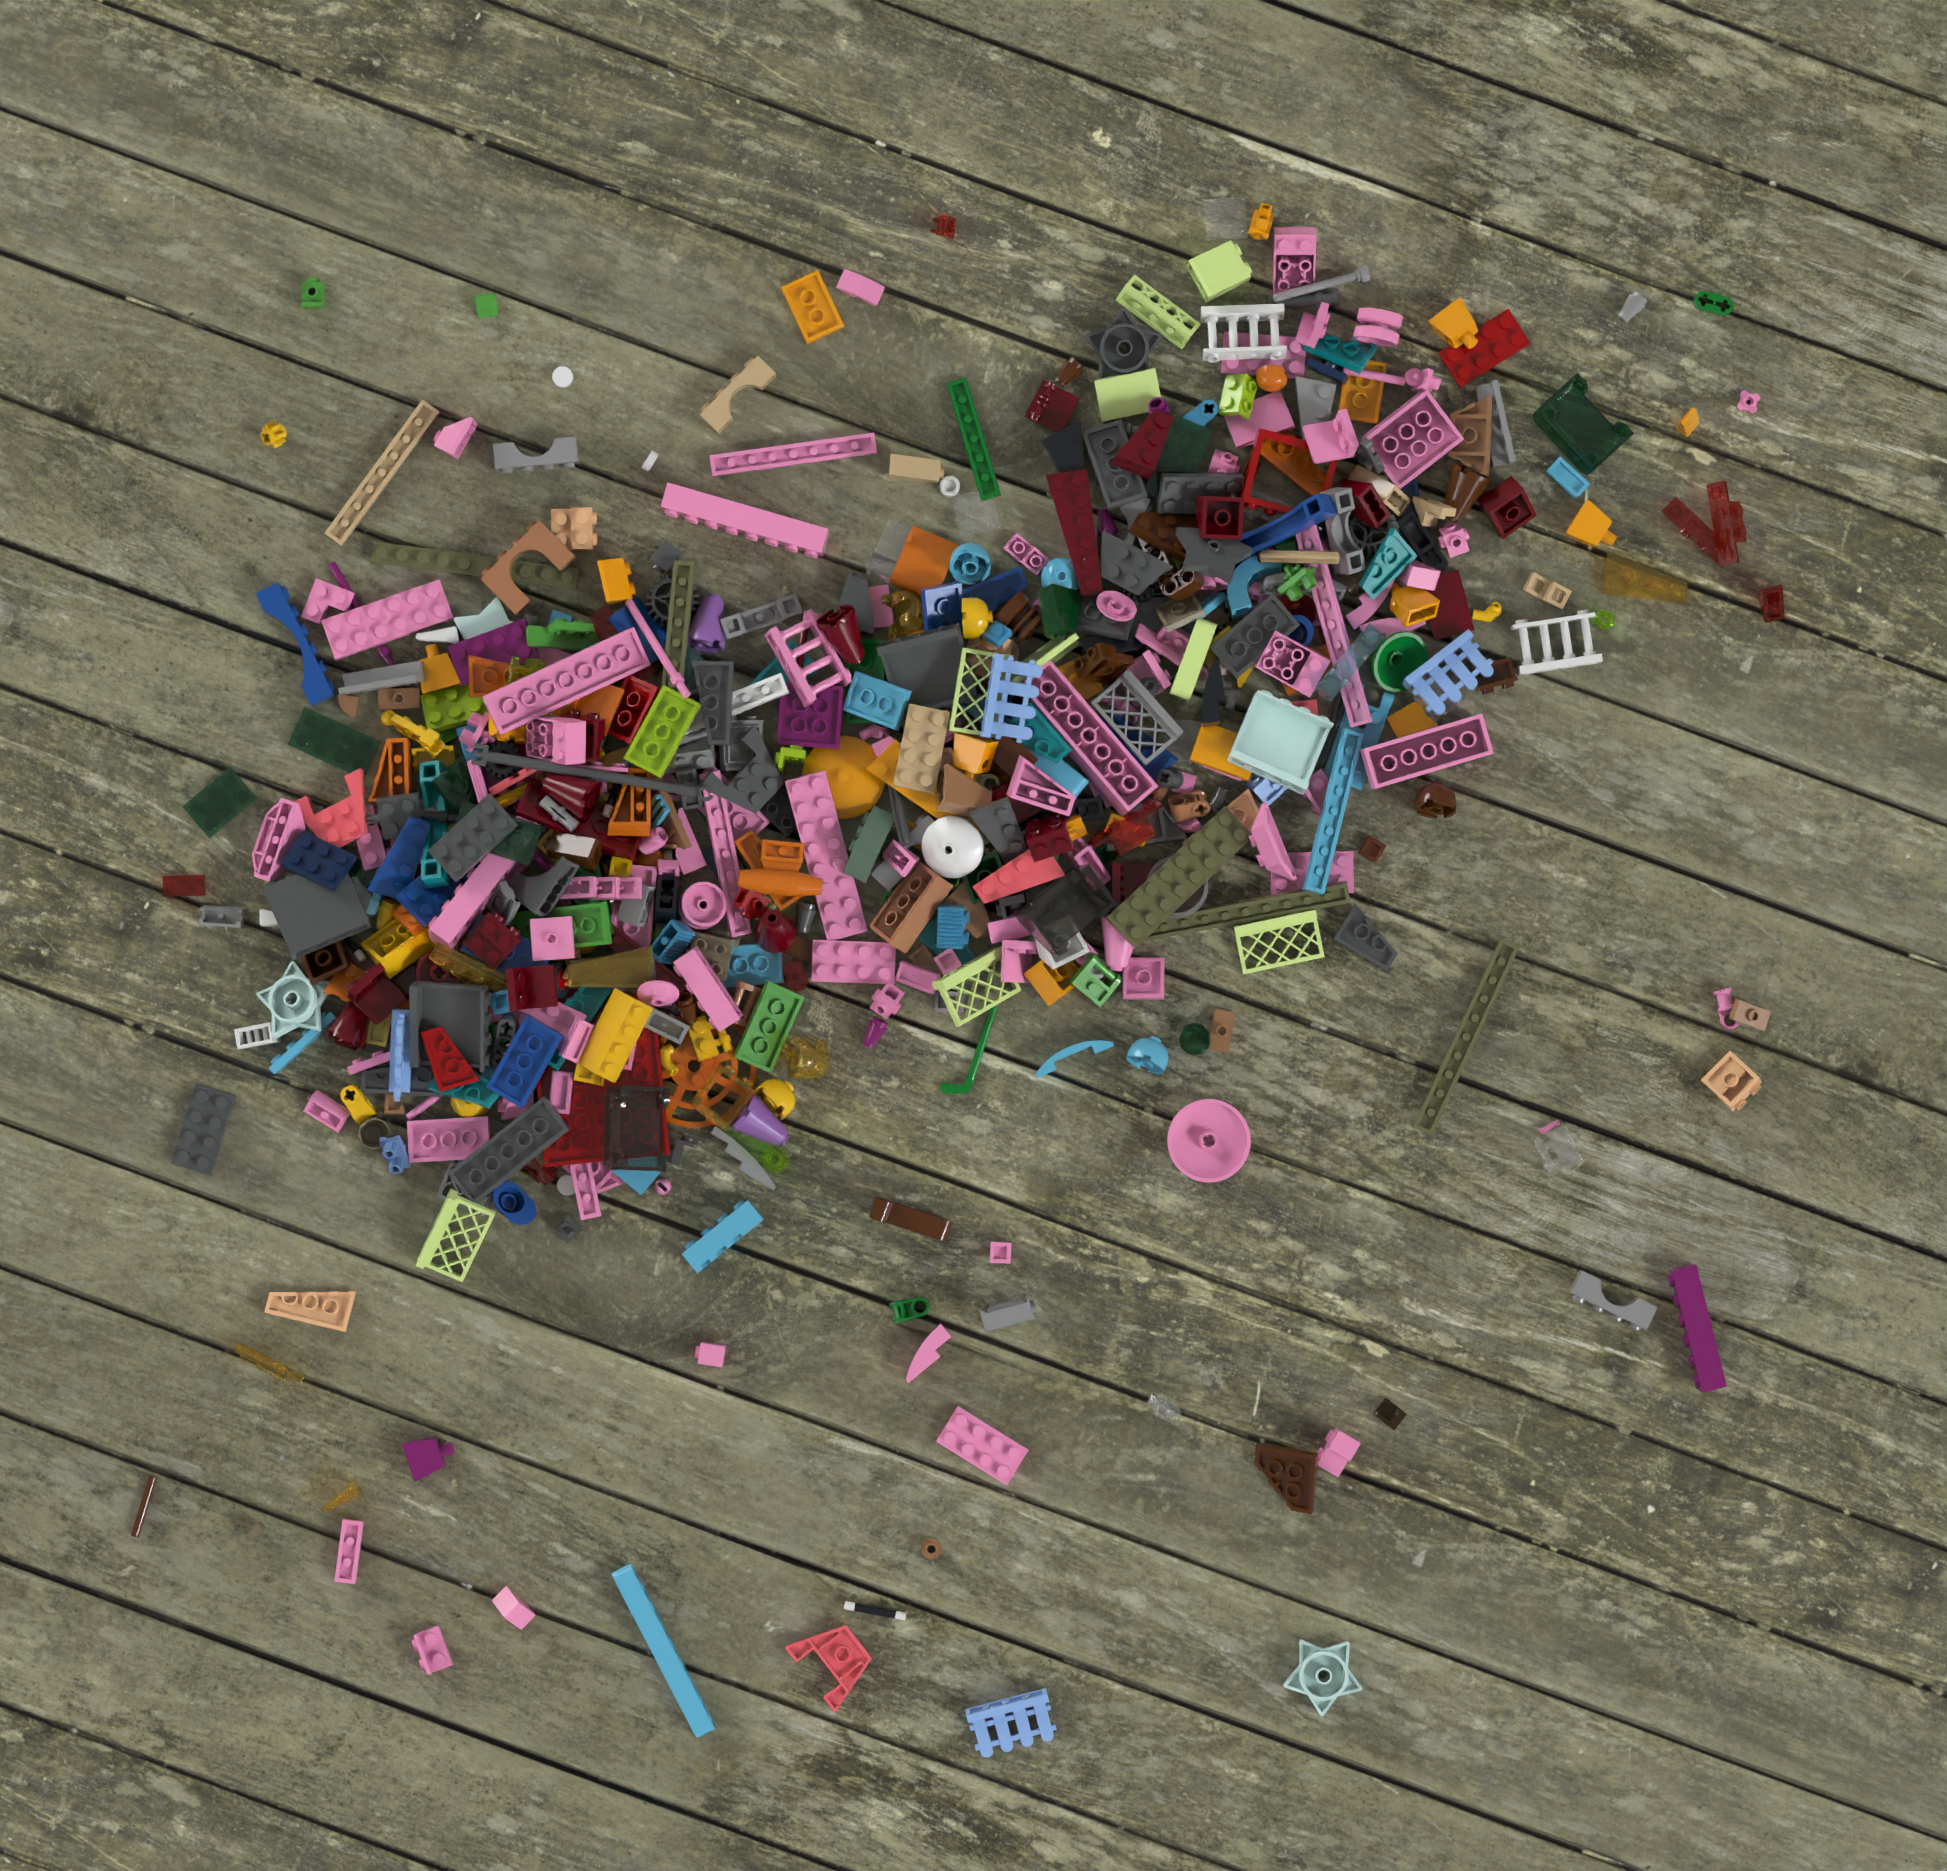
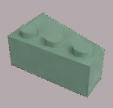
M873 806L871 813L866 812L862 823L865 825L864 827L859 826L855 835L858 839H853L848 850L851 851V854L844 869V874L864 883L867 882L876 859L895 820L892 813Z

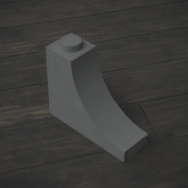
M562 856L553 868L539 876L528 877L515 871L508 885L513 889L515 898L534 914L548 918L580 865Z

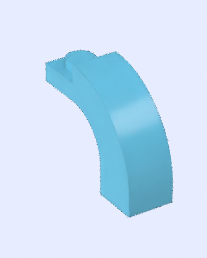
M1255 555L1243 561L1234 570L1231 583L1227 587L1228 608L1232 619L1247 615L1252 611V604L1248 595L1249 588L1259 579L1281 573V563L1258 562Z

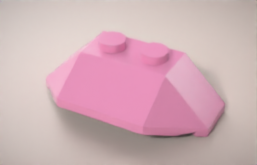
M281 798L279 803L274 805L265 814L252 852L255 869L254 877L270 882L288 871L282 868L280 863L302 830L305 831L306 829L299 803Z
M1264 802L1261 804L1251 827L1250 833L1252 835L1248 836L1252 848L1256 847L1259 855H1256L1260 867L1264 866L1265 870L1290 881H1295L1298 878L1268 804Z

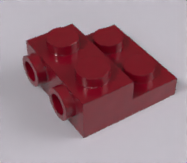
M569 710L568 713L560 715V717L586 721V761L598 762L600 759V743L605 737L606 719L600 718L599 713H587V716L581 715L580 710Z
M488 912L463 944L492 970L496 971L523 939L519 936L521 934L519 930L512 925L508 927L504 923L505 918L498 912Z

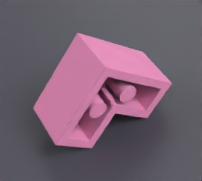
M1336 1427L1334 1431H1329L1325 1438L1327 1442L1323 1449L1320 1447L1317 1453L1318 1466L1339 1477L1348 1460H1352L1361 1443L1356 1438Z

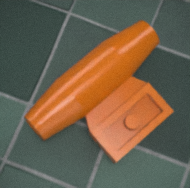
M762 839L760 862L763 869L739 870L737 887L763 894L794 897L821 895L823 879L798 872L803 864L804 843Z

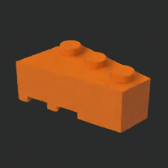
M386 739L379 763L380 766L377 776H375L374 786L368 802L377 803L376 799L378 797L414 793L412 739Z
M630 768L627 774L651 779V773L639 768ZM623 785L612 818L608 824L607 835L649 836L651 827V789Z

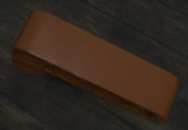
M1138 538L1143 551L1155 557H1158L1160 554L1159 559L1173 566L1166 575L1164 573L1157 580L1164 595L1175 602H1179L1202 588L1204 577L1196 571H1183L1182 569L1178 571L1171 555Z
M875 1197L869 1218L890 1223L945 1242L953 1223L950 1220L880 1197Z

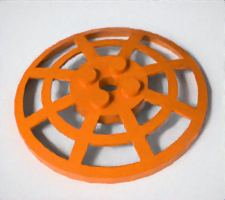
M696 1004V1010H701L698 1004ZM676 1006L664 1011L666 1014H675L676 1019L685 1023ZM733 1023L734 1027L743 1035L744 1026ZM716 1029L711 1030L713 1038L715 1036L719 1037ZM687 1031L683 1044L674 1050V1054L670 1055V1060L678 1068V1072L670 1076L666 1070L662 1071L663 1079L672 1077L675 1083L679 1085L673 1096L664 1088L665 1099L670 1102L666 1108L667 1122L686 1128H703L725 1121L744 1105L745 1100L751 1094L756 1080L757 1067L750 1066V1076L746 1089L736 1084L738 1059L733 1057L736 1049H734L733 1044L730 1042L731 1051L700 1061V1069L697 1072H692L688 1064L691 1060L698 1061ZM663 1036L659 1040L660 1048L665 1046L664 1043L668 1040ZM731 1059L732 1070L728 1080L718 1074L719 1063ZM713 1082L725 1087L717 1096L710 1100L708 1099L705 1088ZM685 1090L697 1091L701 1103H687L681 1101ZM730 1090L741 1096L739 1101L730 1110L714 1118L711 1106L721 1101ZM677 1106L686 1109H703L706 1121L688 1122L675 1119L672 1115Z

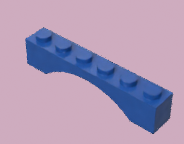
M1318 493L1302 501L1298 506L1280 518L1243 533L1242 540L1238 541L1253 548L1250 556L1252 557L1260 553L1261 550H1266L1337 513L1330 495Z
M276 583L257 592L256 595L264 612L283 622L299 643L304 661V677L301 687L310 705L314 707L336 696L334 690H336L335 684L331 678L327 679L324 673L327 671V668L322 660L318 661L315 654L318 653V650L313 641L309 642L306 636L309 632L305 624H300L297 618L300 615L295 604L291 605L288 600L290 593L287 587Z

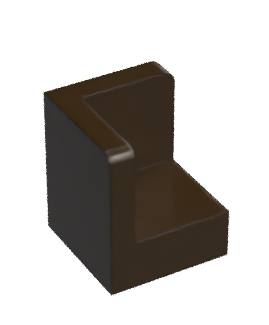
M1384 1398L1373 1412L1377 1418L1393 1430L1397 1428L1407 1415L1387 1398Z

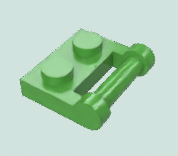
M1092 952L1086 957L1083 965L1069 981L1101 1007L1122 982L1123 977L1110 970ZM1093 966L1110 980L1107 985L1090 972Z

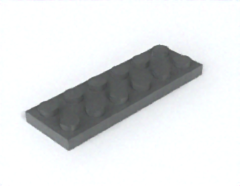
M544 1096L449 1171L448 1174L468 1200L478 1203L571 1129L547 1097Z

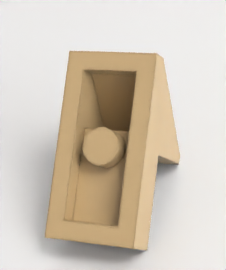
M1413 496L1412 501L1422 526L1435 527L1438 518L1445 519L1446 516L1455 517L1457 508L1429 497Z

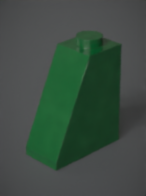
M1050 584L1037 591L1045 636L1058 642L1066 640L1068 636L1075 633L1080 591L1056 584Z

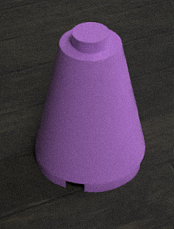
M709 593L708 596L703 597L689 627L688 647L689 644L695 646L694 650L705 653H717L718 649L724 652L725 634L719 621L724 618V600L720 598V595Z
M753 1093L747 1097L740 1111L734 1114L729 1125L733 1130L775 1147L783 1146L789 1138V1135H787L788 1129L765 1103Z

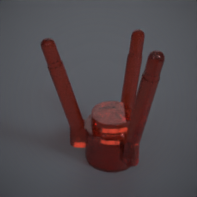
M535 1158L531 1161L538 1169L536 1173L527 1165L523 1167L535 1178L538 1184L541 1182L543 1186L557 1178L554 1173L557 1171L555 1167L545 1168V1165L541 1167Z

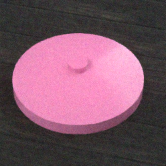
M1216 1099L1197 1100L1183 1107L1173 1118L1167 1134L1168 1152L1175 1166L1189 1178L1200 1182H1218L1234 1175L1245 1163L1251 1146L1250 1130L1242 1114L1230 1104Z

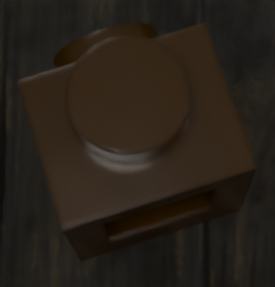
M1222 606L1211 611L1203 618L1217 624L1215 633L1225 629V624L1232 621L1229 611L1227 609L1224 610Z

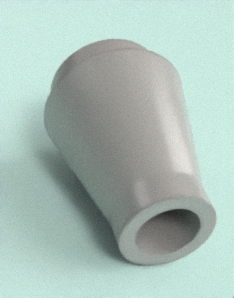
M1634 291L1632 295L1629 294L1618 316L1628 323L1632 317L1646 307L1647 300Z

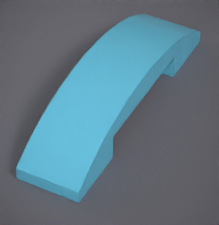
M1095 1040L1071 1045L1057 1052L1044 1062L1036 1072V1077L1038 1078L1055 1071L1056 1068L1053 1062L1088 1047H1092L1094 1054L1114 1046V1044L1110 1041Z

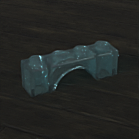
M1369 623L1317 684L1314 691L1331 703L1386 636Z

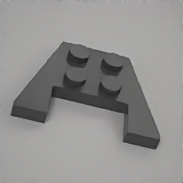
M751 726L740 738L754 753L750 760L727 785L710 771L700 781L698 786L709 785L714 791L713 794L756 814L784 782L757 728Z

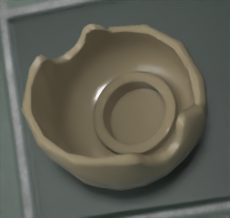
M377 1117L368 1118L363 1121L358 1130L359 1141L364 1147L369 1149L381 1148L379 1143L380 1137L389 1138L390 1136L389 1126L384 1120Z

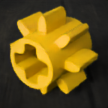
M271 421L262 427L261 439L265 445H272L275 449L286 442L287 432L282 424L275 425V422Z

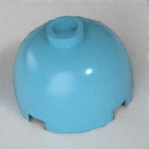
M972 542L959 545L952 552L949 562V569L953 574V578L962 584L968 585L974 584L975 581H984L989 576L991 570L989 553L985 548Z
M1064 557L1055 558L1043 567L1040 576L1043 588L1050 584H1056L1078 591L1079 585L1070 559Z
M1150 1036L1149 1038L1136 1040L1129 1048L1126 1060L1139 1069L1141 1065L1149 1068L1147 1072L1163 1074L1168 1065L1169 1056L1166 1047L1161 1044V1040Z

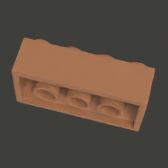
M918 860L910 873L902 878L869 927L889 944L906 954L954 885Z

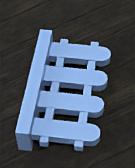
M1469 629L1403 680L1402 685L1406 690L1413 687L1412 694L1414 696L1419 695L1428 705L1426 707L1428 713L1433 711L1436 715H1442L1446 709L1443 701L1448 698L1452 703L1459 702L1462 697L1459 691L1461 687L1464 686L1467 690L1472 691L1477 687L1478 682L1475 677L1478 674H1481L1484 678H1489L1493 674L1494 670L1491 666L1493 661L1490 658L1486 660L1477 649L1479 648L1477 642L1474 644L1471 642L1474 635ZM1460 650L1462 653L1456 656L1455 653ZM1464 658H1467L1475 667L1473 672H1470L1461 662ZM1444 662L1446 666L1441 669L1439 665ZM1449 670L1460 681L1456 685L1445 674ZM1429 675L1430 678L1425 681L1423 678ZM1435 682L1444 694L1438 697L1429 685Z
M995 653L992 658L980 737L991 738V734H994L995 739L998 740L1001 739V736L1016 738V743H1022V739L1028 740L1033 734L1029 727H1024L1025 719H1032L1036 715V710L1028 706L1029 698H1036L1039 695L1038 687L1031 685L1032 677H1040L1043 670L1041 666L1034 664L1035 660L1029 659V663L1013 661V656H1008V660L1003 659V654ZM1001 672H1005L1004 681L1000 680ZM1011 674L1026 676L1025 684L1010 682ZM998 693H1002L1001 701H997ZM1008 694L1023 697L1022 705L1008 703ZM994 714H999L997 722L993 721ZM1004 715L1019 717V725L1003 723Z
M392 1009L389 1092H394V1101H400L402 1092L410 1093L411 1087L409 1010Z
M1046 1688L965 1709L968 1723L973 1722V1724H969L970 1731L975 1730L978 1741V1744H974L976 1751L980 1750L983 1757H990L993 1754L992 1747L1000 1745L1004 1752H1010L1013 1749L1012 1741L1021 1740L1023 1746L1029 1747L1033 1744V1736L1041 1734V1738L1044 1741H1051L1054 1737L1053 1731L1057 1729L1055 1723L1051 1724L1048 1715L1051 1706L1050 1703L1046 1704L1049 1702ZM1035 1714L1039 1728L1031 1729L1027 1716ZM1015 1720L1019 1733L1011 1735L1007 1721ZM995 1725L998 1738L990 1740L987 1727Z

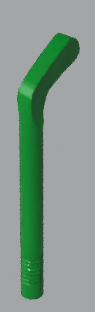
M997 1005L988 1010L964 1084L942 1083L941 1091L943 1093L962 1094L971 1091L998 1009Z

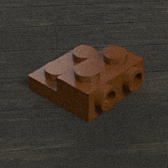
M1098 643L1094 647H1089L1087 654L1077 658L1074 667L1078 679L1110 685L1135 662L1133 656L1117 653L1115 646Z

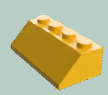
M396 919L361 943L376 965L380 963L385 968L384 974L389 979L437 946V944L429 939V926L413 936Z
M614 988L588 1039L578 1064L616 1083L653 1007Z

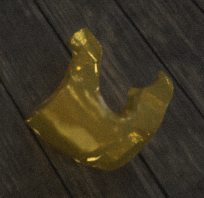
M897 590L882 597V604H886L895 614V623L887 631L889 638L894 639L897 634L909 635L924 629L922 602L914 593L906 590Z
M796 1036L792 1037L790 1043L799 1045L800 1060L795 1046L787 1043L784 1044L781 1051L786 1054L787 1074L790 1079H818L827 1074L830 1067V1053L823 1040L816 1038V1046L812 1050L805 1039Z

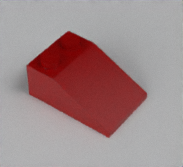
M628 675L621 686V689H624L625 692L607 734L631 745L658 696L660 688L632 675Z

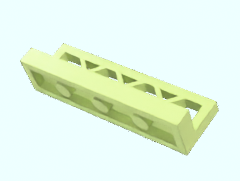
M1136 275L1129 280L1116 298L1118 303L1126 307V309L1181 350L1201 325ZM1133 283L1141 288V291H1138L1131 285ZM1150 297L1156 299L1158 303L1151 301ZM1167 310L1172 311L1174 315L1167 313ZM1183 322H1187L1193 328L1190 330Z

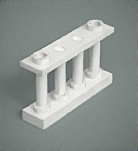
M1284 304L1201 306L1200 319L1201 323L1208 324L1209 348H1203V361L1215 363L1220 360H1280L1286 358L1287 346H1280L1278 321L1284 320ZM1268 320L1270 322L1271 346H1259L1257 322ZM1238 321L1249 322L1250 347H1238ZM1217 322L1228 323L1230 348H1217Z
M1588 609L1577 611V615L1535 622H1528V619L1515 621L1516 624L1511 626V631L1519 630L1523 654L1522 666L1517 667L1518 676L1603 662L1602 653L1596 654V651L1593 650L1589 619L1596 617L1595 612L1590 613ZM1580 620L1585 647L1584 656L1576 657L1572 651L1568 622ZM1560 623L1565 654L1561 660H1555V657H1552L1548 625ZM1538 626L1540 628L1544 654L1542 663H1534V660L1531 658L1527 628Z

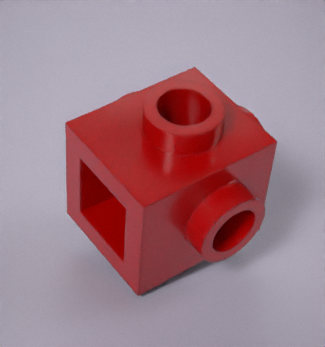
M741 888L732 906L741 910V915L750 920L753 917L760 919L768 910L770 900L763 897V893Z

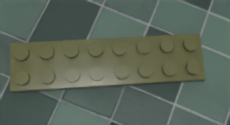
M1224 806L1117 907L1106 920L1135 949L1249 841L1248 836L1252 834Z

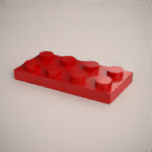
M1509 308L1477 328L1478 332L1474 337L1478 342L1473 348L1468 349L1463 343L1458 348L1448 346L1438 352L1439 357L1459 388H1462L1531 344Z

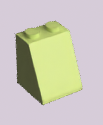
M1231 240L1188 260L1187 269L1206 303L1249 281L1251 278L1250 273H1252L1249 264L1247 262L1243 263L1240 257L1242 252L1238 244H1233Z

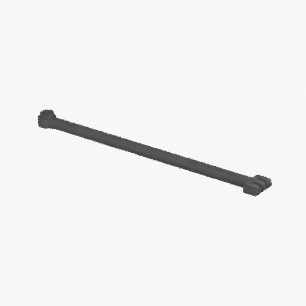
M474 743V748L482 749L481 753L473 752L472 756L481 757L480 761H471V764L486 767V762L488 761L698 797L705 802L713 798L712 795L703 797L701 794L704 789L714 793L709 785L697 787L574 765H563L545 760L488 751V745Z

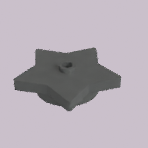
M1122 307L1109 328L1085 334L1084 337L1099 356L1098 379L1148 369V356L1163 338V335L1139 328L1126 307ZM1122 344L1127 347V351L1124 353L1119 350Z
M1178 527L1175 535L1186 550L1182 567L1183 571H1196L1207 577H1218L1228 584L1231 583L1235 564L1250 557L1253 548L1235 539L1200 538L1198 528Z

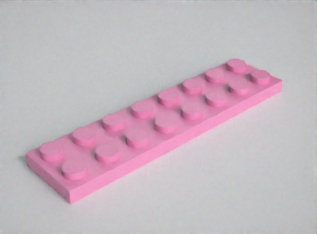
M631 627L482 696L499 735L651 664L635 628Z
M825 770L784 781L800 842L804 843L803 853L809 875L823 879L821 895H815L826 939L837 940L868 931L854 878L843 873L849 858Z

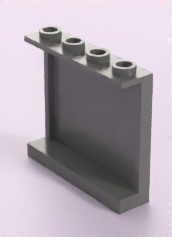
M959 623L878 643L877 652L879 656L881 655L888 682L912 691L908 705L914 704L934 709L943 708V710L952 708L961 650L966 648ZM966 653L965 662L971 668L968 654ZM969 672L962 677V683L966 689L975 683ZM975 685L968 691L974 700L978 698L979 694ZM964 693L959 697L958 703L967 705L971 704L972 701ZM907 705V708H906V711H905L903 720H906L908 705Z
M293 872L286 875L283 880L268 882L266 887L262 888L293 960L371 928L348 873L335 892Z
M414 981L409 986L410 1067L418 1068L421 1064L431 1065L421 1031L438 1026L444 1028L472 1068H480V1072H484L490 1066L491 1053H488V1046L491 1044V1033H488V1025L491 1024L492 1016L491 1013H488V1007L491 1004L492 995L489 992V986Z

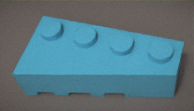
M742 1199L733 1206L735 1210L730 1215L725 1213L717 1219L719 1223L713 1229L709 1226L700 1234L703 1236L697 1242L693 1239L684 1246L686 1251L682 1255L697 1273L764 1220L749 1200L744 1202Z

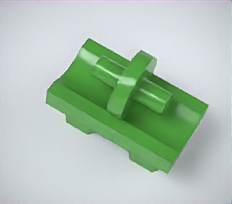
M1288 564L1284 568L1286 574L1283 576L1286 582L1277 590L1280 594H1286L1291 601H1297L1303 596L1299 588L1301 584L1305 590H1310L1318 584L1314 577V574L1317 572L1315 567L1310 569L1304 567L1302 569L1299 564L1295 567Z

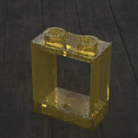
M720 1063L691 1100L690 1104L694 1109L726 1131L756 1091L749 1079L745 1076L741 1079L736 1075L737 1071L728 1064L723 1066ZM722 1073L745 1089L724 1117L701 1101Z

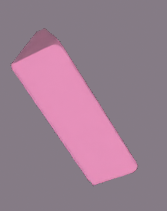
M1028 914L987 923L991 944L1002 942V940L1032 935Z
M319 1090L313 1093L303 1112L337 1133L340 1132L350 1116L348 1108Z

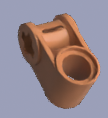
M1194 790L1171 796L1168 800L1171 816L1176 822H1183L1207 815L1210 811V805L1206 801V793L1203 790Z

